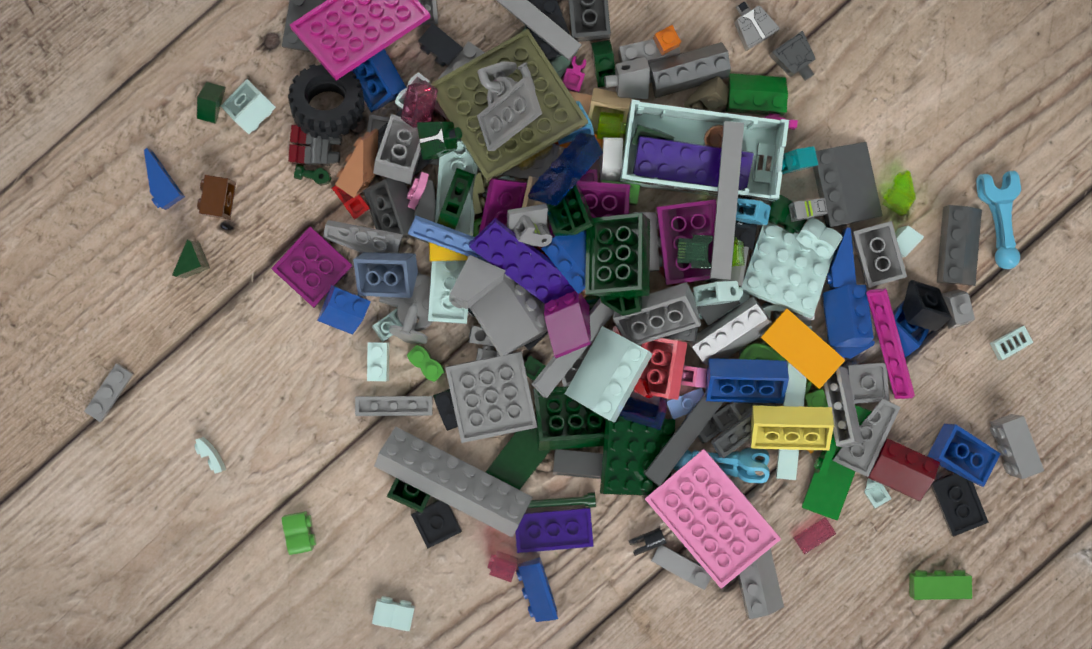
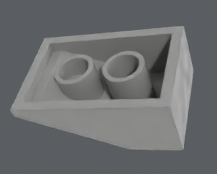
M391 114L375 159L374 174L408 184L412 183L421 154L417 129L418 122Z

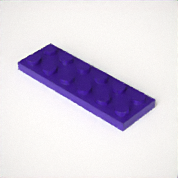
M639 136L633 174L636 176L657 177V179L718 187L721 147ZM742 151L738 190H743L748 186L754 156L753 152Z
M496 218L469 243V248L492 265L505 270V274L545 304L575 291L549 258L532 245L519 242L515 233Z

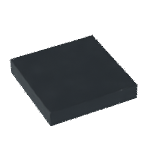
M440 500L426 506L422 513L416 511L411 514L427 549L462 532L450 505Z

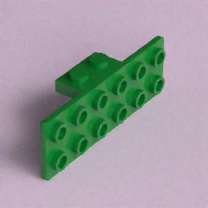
M855 405L860 426L872 411ZM834 432L832 433L830 449L822 450L820 457L815 461V470L802 503V508L833 520H838L856 471L832 461L842 448L836 446Z

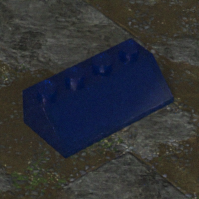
M580 132L535 182L528 194L529 199L557 206L602 155L603 151L595 135Z

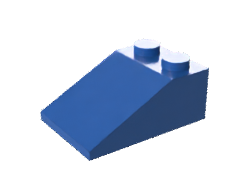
M944 424L927 457L940 462V466L984 487L1001 453L958 425Z

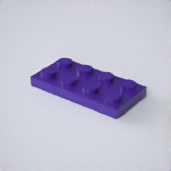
M590 508L525 513L515 531L517 553L594 547Z

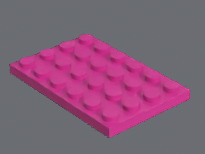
M327 0L291 23L290 28L332 77L338 80L428 20L430 13L418 0Z

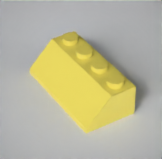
M753 406L751 449L829 450L834 428L832 407Z

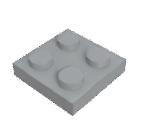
M885 363L847 365L854 403L880 402L881 399L889 401L888 376Z

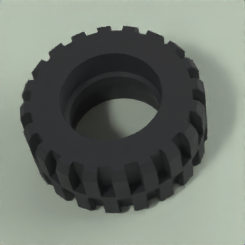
M313 64L309 66V69L306 70L304 68L301 70L300 76L296 75L294 77L288 94L292 117L296 125L301 127L304 133L308 134L310 132V135L314 138L321 136L322 139L327 140L328 137H333V139L339 138L341 134L345 136L349 133V129L354 130L358 126L357 122L362 120V113L365 110L363 89L356 75L350 71L338 80H335L322 64L317 66ZM322 92H336L344 97L343 102L331 110H318L309 105L310 101Z

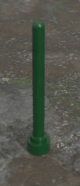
M588 492L584 497L531 500L528 508L582 504L588 506V508H595L596 496L595 492Z

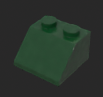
M395 478L387 497L422 513L431 495Z

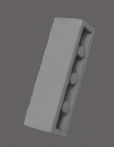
M840 366L825 382L824 389L828 407H832L833 432L836 446L845 448L862 444L863 441L848 370Z

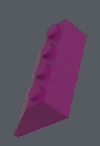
M555 179L552 180V190L554 182L557 181ZM576 181L586 199L592 218L629 214L630 184ZM550 224L549 232L552 238H554L555 235Z
M716 199L656 207L665 284L710 279ZM679 242H705V261L678 258L685 257V255H678L685 254L684 252L678 251H686L683 250L686 247L679 246H686V244H679Z

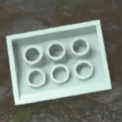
M602 326L565 395L606 419L616 422L653 353Z

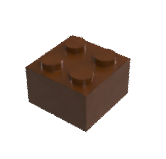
M205 175L200 183L202 196L198 199L197 203L199 214L231 220L236 182L229 178Z

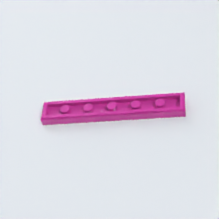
M887 289L869 290L866 294L894 398H913L915 393Z

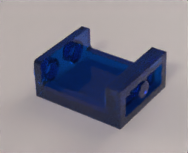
M629 397L619 416L624 417L626 420L660 430L666 415L667 398L659 397L658 403L655 405Z

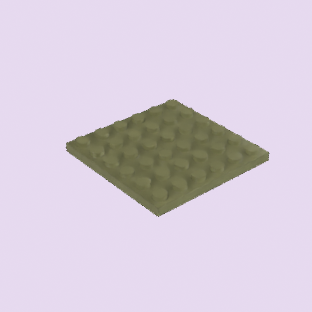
M528 29L428 85V89L448 121H452L455 128L459 127L462 130V138L460 140L487 182L588 124L587 118ZM504 61L515 62L517 68L527 62L542 114L495 151H488L477 117L479 113L488 107V89L481 84L477 71ZM518 69L508 76L517 82L523 79Z

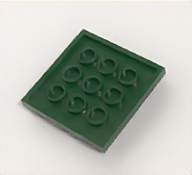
M618 416L616 422L606 419L600 493L649 495L659 486L643 473L675 433L676 420ZM671 472L663 482H665L669 477H671Z

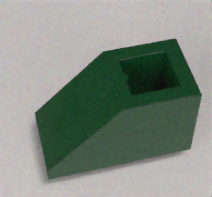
M610 40L591 43L597 87L605 86V76L615 75L614 54Z

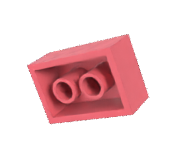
M659 338L643 343L641 347L650 351L653 355L640 378L646 381L652 396L678 400L687 342Z

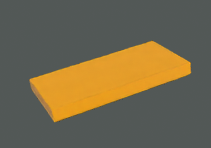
M787 308L760 337L818 389L825 384L845 361L841 355Z

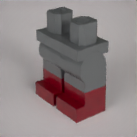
M291 125L290 142L292 144H289L288 162L291 164L324 166L340 163L341 153L331 150L332 145L342 144V135H339V138L336 139L328 137V140L322 139L321 136L314 138L310 135V132L306 134L301 130V127Z

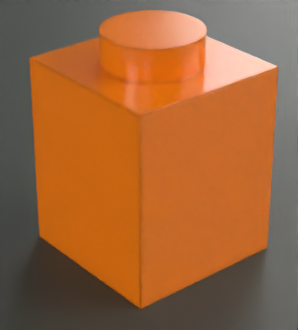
M673 25L655 33L653 37L662 56L678 48L681 44V40Z

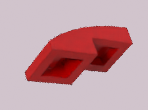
M334 185L331 187L354 220L370 209L360 194L353 198L338 186Z

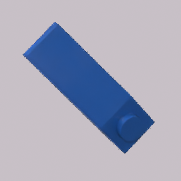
M146 148L144 155L150 193L154 197L152 201L157 208L161 207V209L167 210L185 196L154 152Z
M851 228L842 230L841 235L843 238L834 252L826 276V283L829 284L830 288L857 285Z

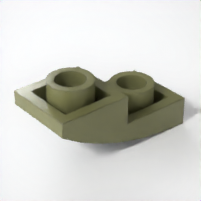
M477 173L473 186V208L475 214H483L486 197H483V194L488 192L490 182L486 181L482 173Z

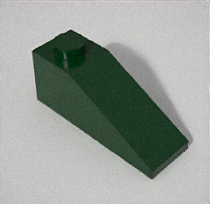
M456 168L437 221L438 224L456 229L475 174Z

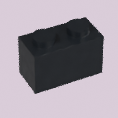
M433 23L418 40L421 45L420 49L426 55L431 53L436 58L434 61L441 67H448L463 50L462 46Z

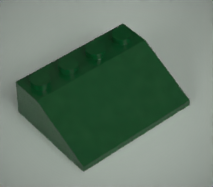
M643 213L593 218L595 225L586 230L585 295L614 297L649 296L650 219Z
M569 386L555 387L547 398L543 397L536 389H533L538 451L604 446L606 418L565 395Z

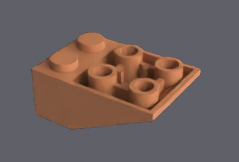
M376 128L371 132L367 131L363 138L359 137L356 140L354 152L347 156L345 168L342 167L336 176L338 180L335 185L353 198L369 187L376 175L373 173L378 153V129Z

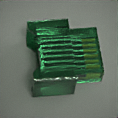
M692 234V239L678 238L677 263H690V268L711 269V264L707 259L708 244L713 241V235Z

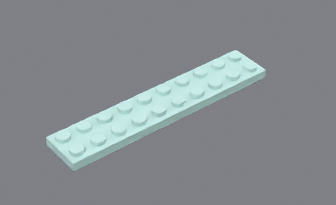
M457 139V149L439 158L435 223L438 221L456 168L475 174L455 230L473 236V186L478 167L462 141ZM432 261L428 321L467 324L468 309L457 308L449 302L450 292L466 261Z

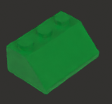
M730 73L726 112L763 115L773 113L780 116L787 113L788 88L786 77Z

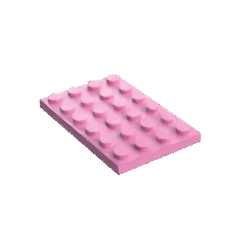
M705 449L701 450L645 498L648 504L721 589L781 540L776 531Z

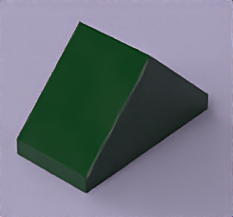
M209 82L205 83L197 96V119L216 124L226 87Z

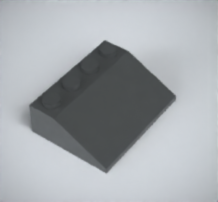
M867 142L816 151L818 165L813 167L819 198H825L828 214L823 215L826 227L832 228L883 216Z

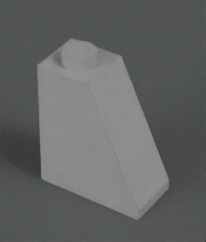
M469 255L450 292L449 302L457 308L468 309L503 282L505 270Z

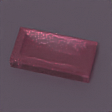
M824 517L794 536L793 539L805 555L836 535V532L827 518Z

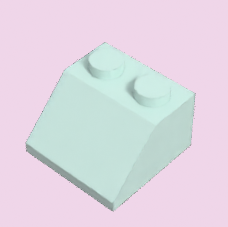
M248 79L221 105L225 112L248 134L256 130L259 124L266 117L270 116L276 108Z

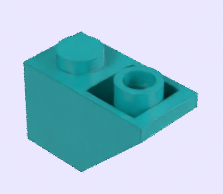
M815 147L800 148L784 153L782 175L817 166L818 160Z

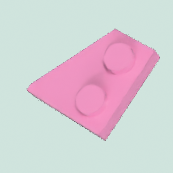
M421 172L414 179L412 187L407 194L409 208H416L425 190L429 174Z

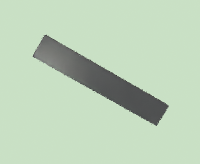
M705 392L643 474L660 486L723 402L706 401Z

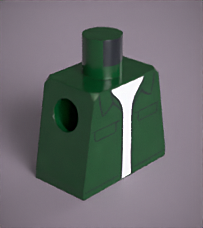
M452 121L417 123L423 160L438 159L457 149V139L462 138V130L459 127L455 128Z

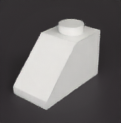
M603 138L599 161L600 181H620L623 138Z

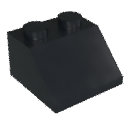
M914 280L909 281L902 307L906 321L911 325L937 332L952 318L940 289Z

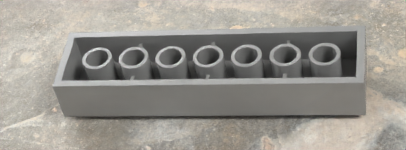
M395 427L380 450L374 467L510 537H513L533 498L398 427Z

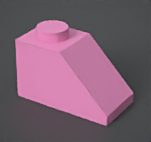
M684 365L681 385L706 388L707 369Z

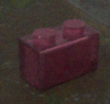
M426 80L408 85L401 119L412 128H416L418 122H431L438 89Z
M496 551L495 555L491 554L488 562L489 575L512 582L518 565V558Z

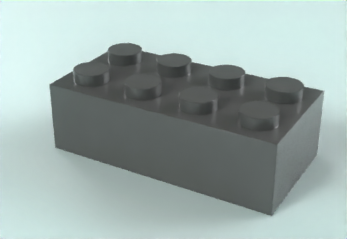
M568 0L571 36L576 41L610 39L608 0Z

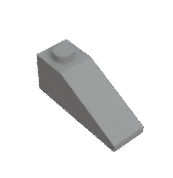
M664 545L658 546L651 560L704 590L711 579V576L700 563Z

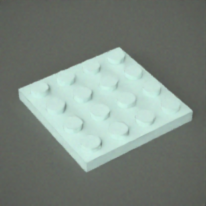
M768 222L767 225L761 226L741 286L743 292L812 318L834 253L830 259L821 257L812 248L805 247L796 239L799 234L789 233L782 227Z

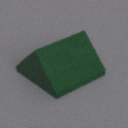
M187 239L172 276L187 278L210 269L200 243Z

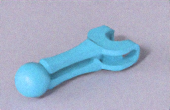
M1016 171L1006 172L1002 177V187L1000 189L995 186L991 175L980 174L976 180L977 195L981 201L989 205L995 223L996 248L998 249L995 253V262L1002 269H1012L1020 261V253L1015 248L1016 242L1012 228V205L1021 192L1019 174Z
M749 447L740 452H731L725 458H720L718 453L708 452L727 475L739 477L748 483H764L769 479L770 472L767 465L770 457L765 449H751ZM687 450L673 469L678 471L700 451L694 450L691 452ZM763 456L764 459L756 460L755 457ZM755 471H762L764 474L759 476Z

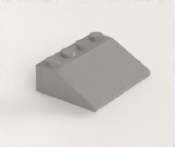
M506 274L503 282L469 307L501 357L540 338L548 331L544 314L530 292Z

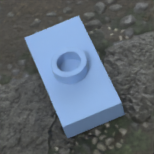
M701 387L680 395L678 400L670 399L666 401L672 419L692 411L704 395Z

